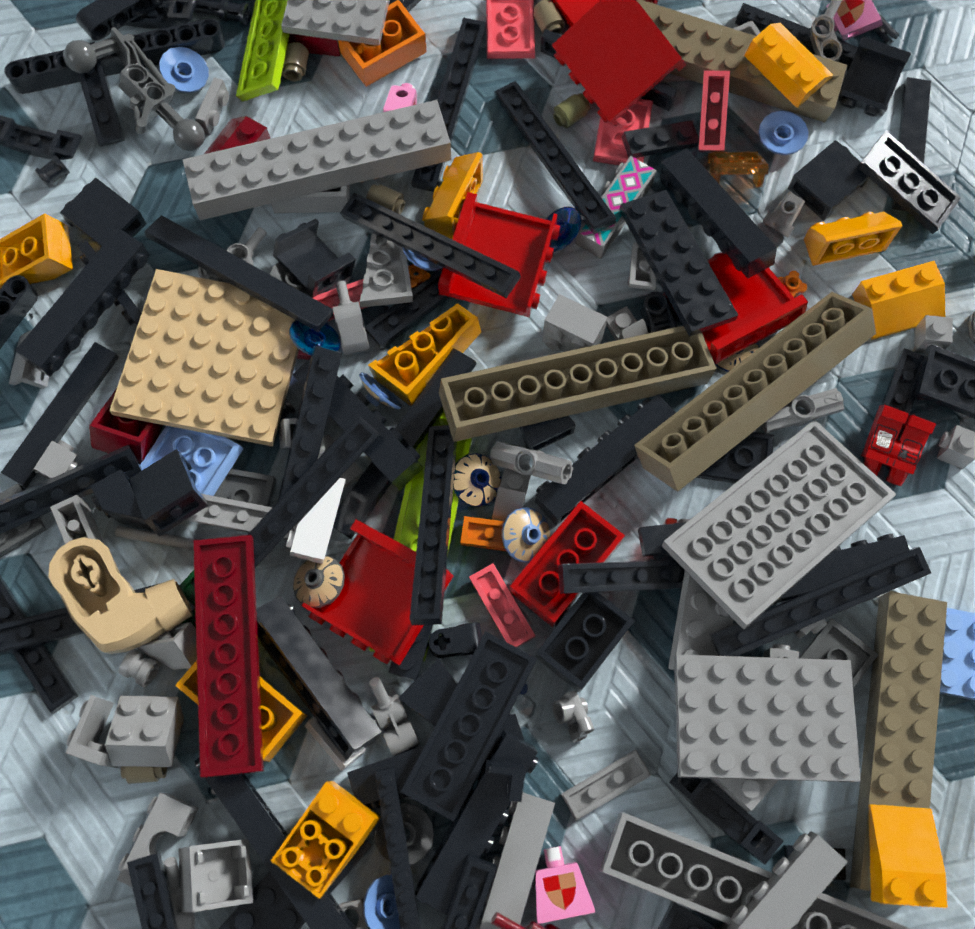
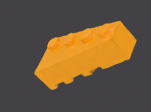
M457 303L431 321L430 326L423 331H416L409 336L410 339L398 348L395 346L387 351L388 355L379 361L374 360L368 364L374 379L409 406H412L453 348L463 353L481 334L478 317Z

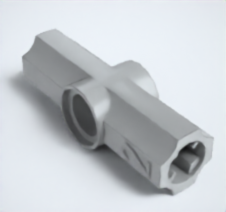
M834 388L810 396L800 395L763 423L761 428L765 433H769L794 425L803 426L808 421L842 412L844 410V400L841 392ZM795 407H802L807 415L799 414Z
M500 441L496 442L495 446L491 449L490 458L493 465L517 471L522 475H532L560 484H567L572 476L573 467L570 460ZM530 458L533 460L532 467L529 464Z

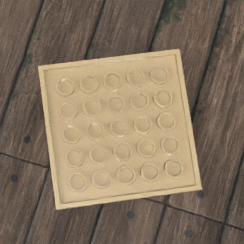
M156 269L110 412L115 416L273 446L299 348L295 346L297 342L292 341L290 338L289 330L291 326H296L302 332L298 321L230 283Z

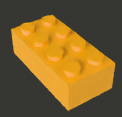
M196 660L175 686L198 705ZM259 675L263 761L270 762L307 715Z

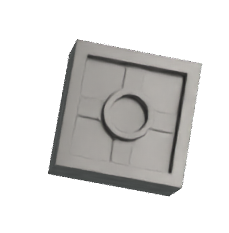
M248 839L178 848L182 913L253 903Z

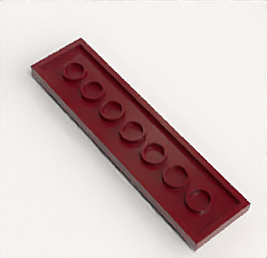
M243 535L193 540L200 777L207 778L264 772L253 536Z

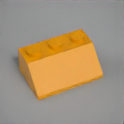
M781 23L770 24L751 41L744 55L796 108L803 104L833 76Z
M476 152L455 157L451 166L447 165L443 173V182L441 186L435 188L433 193V203L431 207L427 206L423 213L422 221H424L425 227L450 239L453 238L467 192L477 194L483 182L482 153Z
M867 212L860 217L850 219L849 217H843L835 222L826 224L824 222L816 223L809 228L804 237V242L812 266L886 251L901 229L902 223L886 212L875 214Z
M935 261L863 280L852 294L855 302L872 308L876 334L871 337V340L915 328L925 315L945 317V283Z

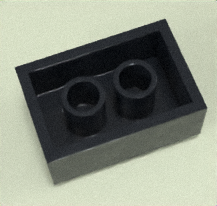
M582 593L538 649L535 658L580 693L635 620L600 593Z

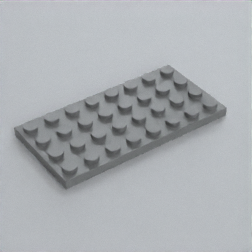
M814 419L664 540L662 547L745 629L889 503L896 493Z

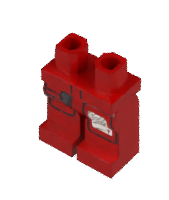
M879 405L865 448L861 453V457H864L863 464L876 476L882 464L891 467L885 481L902 486L908 474H914L922 450L929 435L932 434L936 423L909 415V413L887 405Z

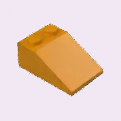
M45 213L0 239V289L10 277L15 275L23 276L30 284L54 280L73 269L69 227Z
M868 804L871 901L882 904L947 908L946 873L932 809Z

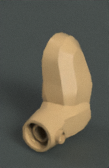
M84 537L71 540L56 551L49 563L48 577L53 587L60 594L71 618L102 652L117 654L150 643L164 632H169L193 615L188 600L175 579L147 588L145 593H136L130 583L120 574L109 548L100 540Z

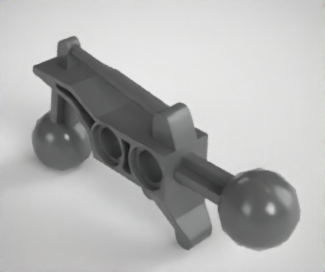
M114 27L111 28L110 38L90 45L82 40H74L67 44L63 52L65 63L72 71L78 73L91 71L99 58L113 53L117 54L125 66L120 74L119 88L130 98L129 107L134 110L135 131L138 134H144L147 123L159 115L173 129L174 141L183 150L194 151L199 149L204 143L205 134L201 124L193 119H183L169 105L174 98L175 86L168 84L152 61L148 60L135 43L132 34L123 36ZM138 55L145 62V66L151 74L141 65Z

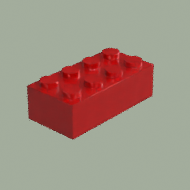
M580 501L510 585L509 591L553 628L581 594H560L558 565L607 562L621 545L625 535Z

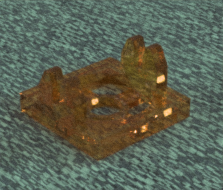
M710 152L708 156L710 174L718 183L720 182V175L753 174V184H755V187L763 186L764 175L768 174L769 165L758 152Z

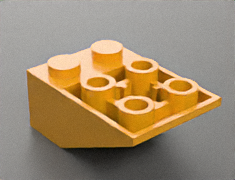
M326 781L271 861L320 899L364 843L381 816L336 782Z

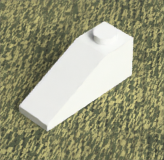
M339 478L298 523L296 532L290 530L286 547L291 548L290 556L323 564L346 479Z

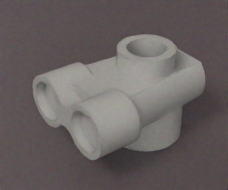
M789 192L772 213L768 212L762 222L788 238L794 230L792 225L800 214L805 201ZM789 202L795 205L794 209L790 212L784 209L785 205Z
M576 691L565 693L560 700L554 701V717L559 724H568V731L572 742H579L587 738V734L595 730L590 717L587 716V702L584 698H579Z

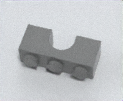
M160 793L158 797L155 796L148 806L147 813L149 816L145 824L140 825L134 834L133 842L135 844L130 854L127 853L118 867L120 874L117 880L132 887L127 862L156 853L157 840L166 832L176 836H186L199 808L168 793ZM162 860V862H163V867H164V871H165V875H167V874H166V870H165V865H164V862H165V861Z

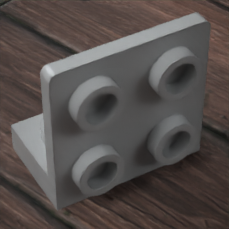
M91 695L89 700L83 703L79 712V723L76 729L71 731L67 739L68 748L66 754L97 765L118 768V766H112L105 745L98 743L114 705L113 702Z

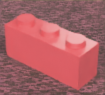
M704 71L699 152H724L730 71Z

